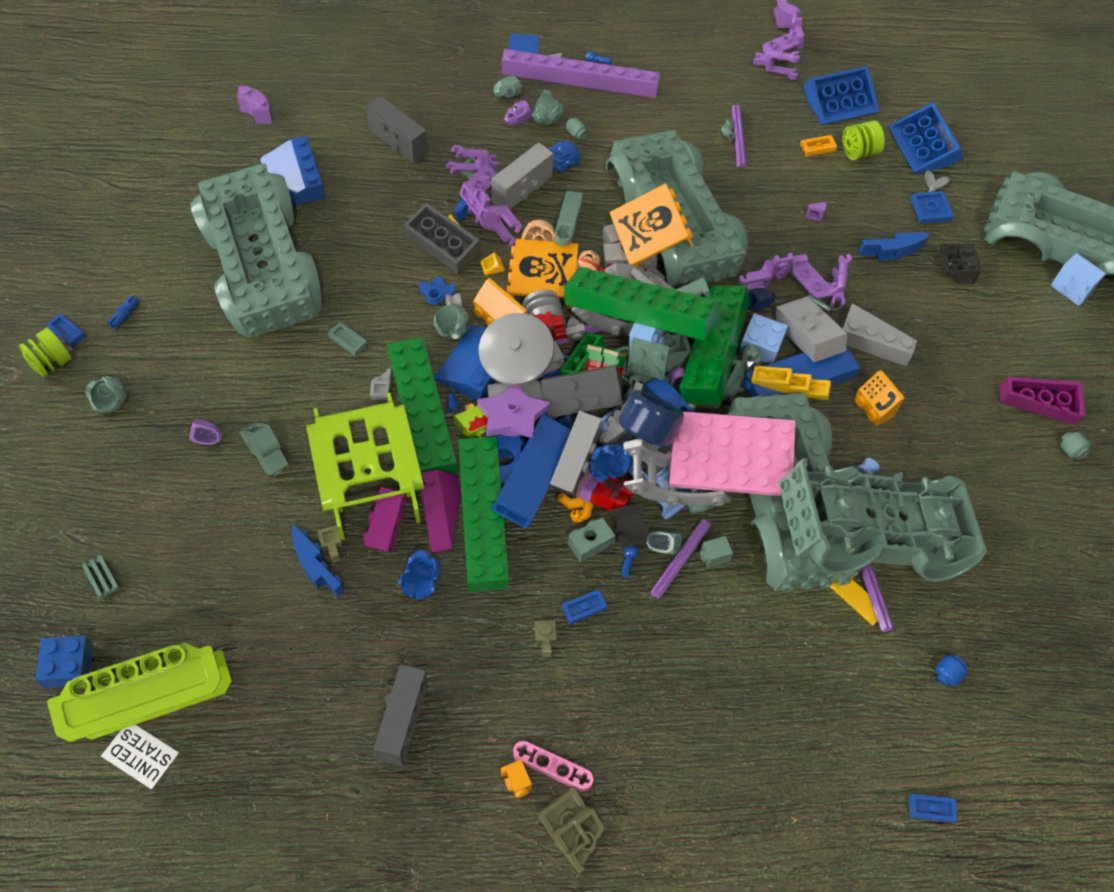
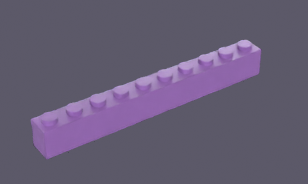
M504 49L502 56V75L656 98L660 75L658 72Z

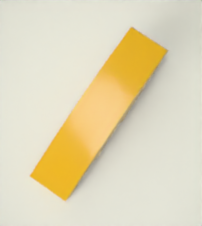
M755 366L751 379L753 384L786 394L806 393L807 398L828 400L831 389V381L812 379V375L793 373L790 368Z

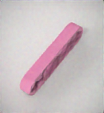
M520 741L514 746L513 756L516 761L522 760L523 765L578 791L583 792L591 788L593 775L589 770L526 741ZM525 747L528 754L533 755V751L537 753L534 755L533 762H530V756L524 754L523 757H520L517 750H522ZM546 756L549 759V764L546 767H540L537 764L538 757ZM560 765L568 767L569 774L562 777L558 775L557 768ZM573 770H576L575 776L579 778H582L583 775H586V780L589 783H584L583 785H580V780L575 777L573 778V781H570Z

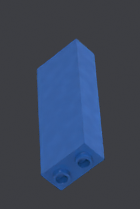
M847 347L845 352L817 362H813L805 353H801L764 366L790 368L793 373L812 375V379L831 381V386L855 378L860 369ZM754 370L746 372L742 385L751 397L759 395L772 396L775 394L789 395L753 384L751 379Z
M542 414L534 428V437H529L491 508L492 511L524 529L528 527L550 486L570 435V428Z

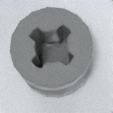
M456 293L453 296L445 295L446 305L456 304L462 307L460 293Z

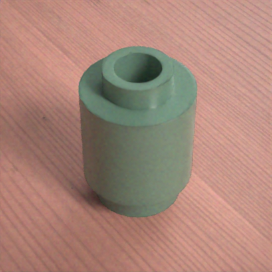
M577 117L570 118L567 121L566 130L576 140L584 141L588 137V128Z

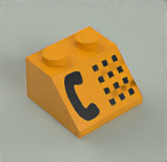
M880 370L858 389L854 400L867 414L868 419L878 426L895 416L905 397L884 372Z

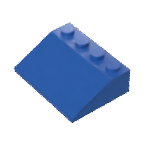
M868 66L813 77L803 84L807 101L821 125L880 112Z
M934 102L888 126L914 174L949 167L963 160L961 148Z
M307 136L290 139L260 158L262 164L266 163L269 173L279 174L285 178L292 206L325 198L323 185Z
M470 326L434 376V380L477 401L478 399L486 398L488 395L487 385H492L497 381L487 374L479 357V343L486 328Z

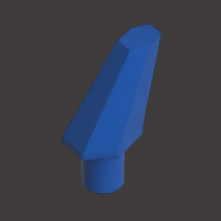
M454 392L449 393L447 396V412L452 413L460 406Z

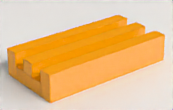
M832 135L801 140L800 143L806 157L834 152L837 149Z

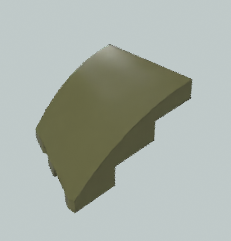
M570 788L538 812L537 815L565 857L578 873H582L585 869L584 865L590 853L593 852L596 841L600 838L605 827L595 810L591 807H586L576 789Z

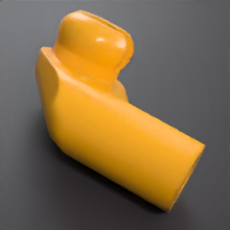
M563 492L557 497V500L569 510L582 508L585 504V501L581 498L575 497L571 499Z
M585 501L582 510H572L570 513L572 521L580 523L589 519L594 504Z

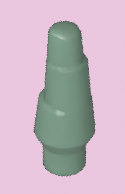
M808 295L819 308L828 312L831 310V307L821 301V299H814L812 295Z

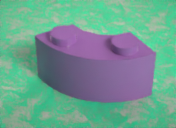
M239 86L237 99L241 112L252 115L255 118L256 124H272V116L266 97L254 88Z

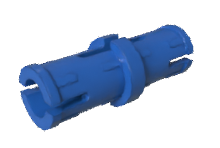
M130 295L124 304L116 309V313L108 320L107 324L117 330L122 322L131 316L130 313L139 304V300Z

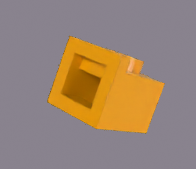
M522 760L501 768L502 778L507 776L504 781L509 792L513 791L517 799L529 794L532 783Z

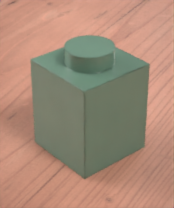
M726 536L703 542L699 552L701 560L706 563L708 568L730 562L733 555Z

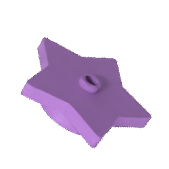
M511 386L501 396L477 400L478 407L488 417L487 436L502 434L505 436L523 435L533 438L535 420L550 409L548 401L528 397L519 386Z

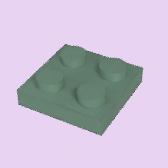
M633 337L627 370L663 380L670 347Z

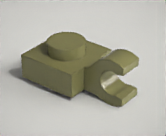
M337 525L317 530L321 548L323 551L329 550L332 563L341 561L337 547L342 546V541Z
M555 620L534 621L535 644H542V657H551V643H556Z

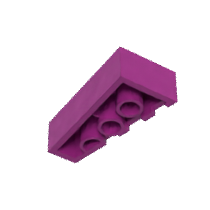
M1007 377L999 386L1000 403L1076 425L1085 417L1081 382Z

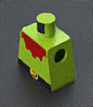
M477 401L452 412L454 424L466 438L491 437L487 436L486 433L488 417L478 407Z

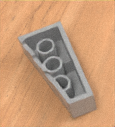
M851 304L842 327L847 333L846 346L903 366H907L917 343V340L854 304Z

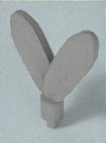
M927 170L925 172V180L929 187L928 192H935L937 189L946 186L950 180L948 177H942L935 181L931 171Z

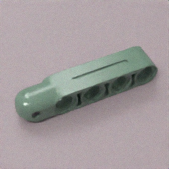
M566 190L555 230L554 240L559 246H568L572 241L583 201V193Z

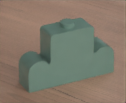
M255 422L239 431L249 450L256 456L266 474L275 476L283 472V468L289 466L280 450L281 446L268 424Z

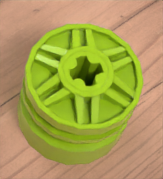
M872 120L847 126L843 132L842 142L848 158L857 160L866 156L880 154L884 148L885 138L881 125L877 121Z
M45 328L36 334L39 341L38 344L31 339L26 340L31 347L30 349L24 343L18 346L25 361L43 378L48 376L44 368L45 366L49 371H55L52 365L53 361L59 366H63L72 360L66 348L49 328Z

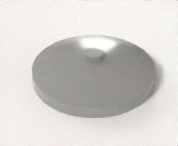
M524 313L507 314L493 321L484 331L479 343V357L483 368L495 381L508 386L527 385L539 379L549 369L554 357V341L548 327L538 318Z

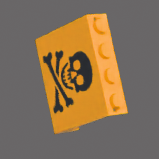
M666 183L610 212L628 262L633 264V267H641L640 262L684 240H687L693 246L691 238L694 236L690 228L685 226L688 222L684 214H680L682 208L679 202L674 200L677 196L673 188L669 189Z
M516 239L515 246L511 248V256H514V259H510V269L512 272L508 274V283H511V285L507 286V293L514 299V295L528 296L530 293L538 290H552L557 293L559 299H565L564 286L574 275L577 268L578 244L570 243L568 246H559L555 242ZM566 305V308L572 309V306Z

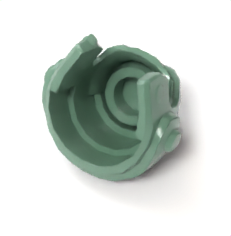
M544 90L532 112L533 121L537 124H554L562 116L563 106L561 102L553 99L551 91Z

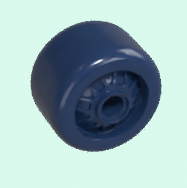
M638 390L633 391L629 395L619 416V424L627 432L648 443L661 447H668L674 442L684 421V413L679 408L655 395Z

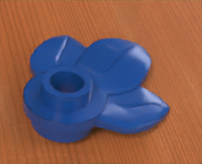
M438 276L430 284L421 281L419 289L426 296V301L429 304L438 305L445 299V295H453L455 284L445 285L443 279Z

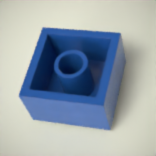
M86 636L41 638L35 680L44 689L65 687L68 681L90 673L93 652L92 642Z

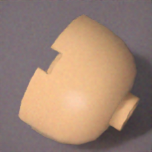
M533 220L524 227L521 239L555 242V229L545 220Z

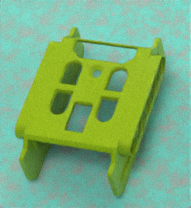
M390 392L386 393L388 403L322 417L319 416L318 409L313 408L316 423L306 425L323 511L334 509L341 540H345L340 512H343L342 507L404 493L411 499L416 523H420L415 491L424 489L405 407L404 405L394 407ZM364 419L369 441L354 444L349 422ZM378 427L386 429L390 444L376 446L373 431ZM337 436H345L347 438L349 453L336 455L334 439ZM392 452L394 469L385 472L380 467L378 455ZM352 461L354 477L351 480H343L340 476L338 463ZM367 468L371 469L369 474H366L364 471ZM389 477L399 482V491L349 502L345 500L344 494L350 486Z
M182 643L76 677L68 681L61 694L50 698L47 704L56 736L69 742L84 737L93 740L223 695L228 690L232 679L222 650L213 652L211 646L199 648L188 643ZM77 688L85 689L84 693L80 694Z

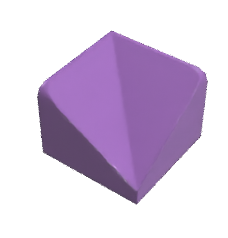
M827 202L809 204L805 218L821 222Z

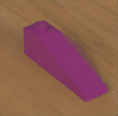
M440 470L422 472L424 489H421V496L432 554L451 551L461 498L458 476Z

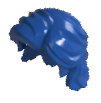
M561 140L552 146L551 149L548 148V150L553 152V169H558L560 173H564L567 166L570 169L581 162L579 148L571 141Z
M611 444L595 449L591 456L592 460L589 462L591 474L597 480L605 481L609 476L616 478L625 475L628 468L633 466V457L624 450V446Z
M424 550L414 552L407 561L405 573L398 580V584L402 586V593L406 594V596L410 595V598L416 596L417 600L430 598L431 594L435 592V584L440 575L439 561L436 558H432Z

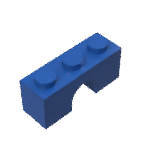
M497 434L498 458H507L512 461L509 465L499 466L501 489L519 458L521 450L525 446L524 438H520V436Z

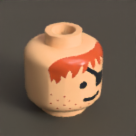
M590 250L581 252L577 259L576 270L579 267H587L598 271L600 257Z

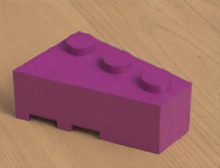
M380 487L379 492L377 491L375 496L396 490ZM405 493L374 500L376 505L374 511H371L369 515V530H366L363 536L364 546L392 553L399 533V522L403 520L405 515L402 513L404 504H409L410 498Z

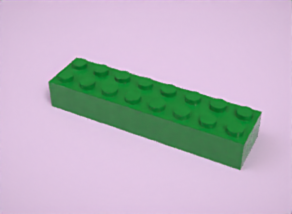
M579 267L564 286L565 305L703 341L706 340L718 320L720 301L660 287L656 284H648L639 280L608 274L603 271L592 270L587 267Z
M718 285L711 287L710 298L720 301L718 320L705 341L699 339L694 341L680 385L681 396L687 404L721 405L750 303L747 286Z
M419 337L387 344L388 357L400 405L405 407L420 472L440 470L450 474H457V462L424 338Z
M497 436L458 439L468 592L509 589L504 517L491 510L501 491Z

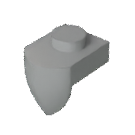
M571 317L565 328L568 340H579L585 335L584 325Z

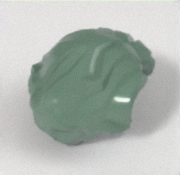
M456 304L446 305L435 314L433 326L442 337H450L456 340L465 333L469 316L467 311Z
M107 375L102 376L100 380L91 381L85 389L92 409L99 413L117 411L127 398V390L119 379Z

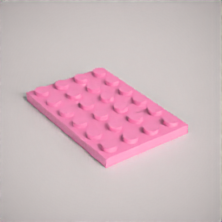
M683 412L684 421L673 442L669 487L782 496L778 481L787 475L794 465V420Z

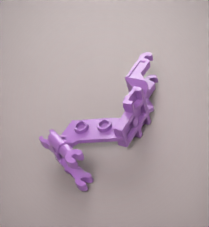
M776 0L778 6L774 8V15L777 27L791 29H789L788 34L762 44L763 54L756 52L753 64L765 65L766 72L788 75L789 79L796 80L798 78L796 68L790 69L774 66L775 59L788 60L793 63L800 61L798 51H793L791 54L785 53V51L794 47L796 49H803L802 18H799L800 10L797 7L788 4L786 0Z
M454 145L451 152H457L455 157H477L476 163H455L449 161L446 165V169L451 168L450 174H455L457 171L476 172L468 181L463 182L460 196L469 206L467 213H472L475 216L476 224L481 223L483 228L495 231L503 242L509 241L508 246L512 247L515 243V238L503 225L501 219L503 218L510 228L516 227L514 230L516 233L521 230L522 224L506 205L489 206L491 199L485 193L491 187V178L497 174L493 170L499 164V162H495L497 155H489L486 150L463 149L460 145Z
M792 252L788 253L786 258L779 259V256L776 255L773 260H766L760 271L747 273L746 279L741 275L739 282L742 286H747L749 293V290L754 288L767 289L771 279H782L786 276L787 272H792L814 299L832 297L830 305L834 306L835 300L840 302V308H842L845 304L844 290L849 274L848 265L852 257L849 253L845 258L843 255L839 256V270L837 271L836 268H833L831 274L834 280L832 283L826 282L809 264L806 254L793 256Z

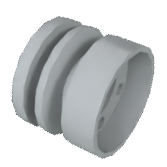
M538 290L525 297L522 306L527 310V314L546 315L545 312L551 311L552 316L562 315L565 326L566 320L556 292L552 290Z

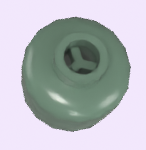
M1068 432L1062 437L1063 441L1060 447L1069 458L1080 460L1090 453L1091 443L1081 432Z

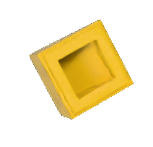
M495 252L480 261L485 275L505 271L501 258Z

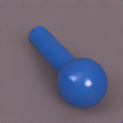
M589 51L585 55L587 62H598L612 65L613 59L597 56L594 51Z
M628 544L623 549V555L625 556L621 572L623 577H629L633 559H636L639 555V549L634 544Z

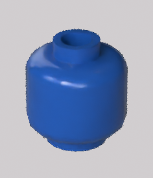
M946 655L935 667L938 675L937 680L944 686H948V684L958 686L968 674L967 664L957 655Z

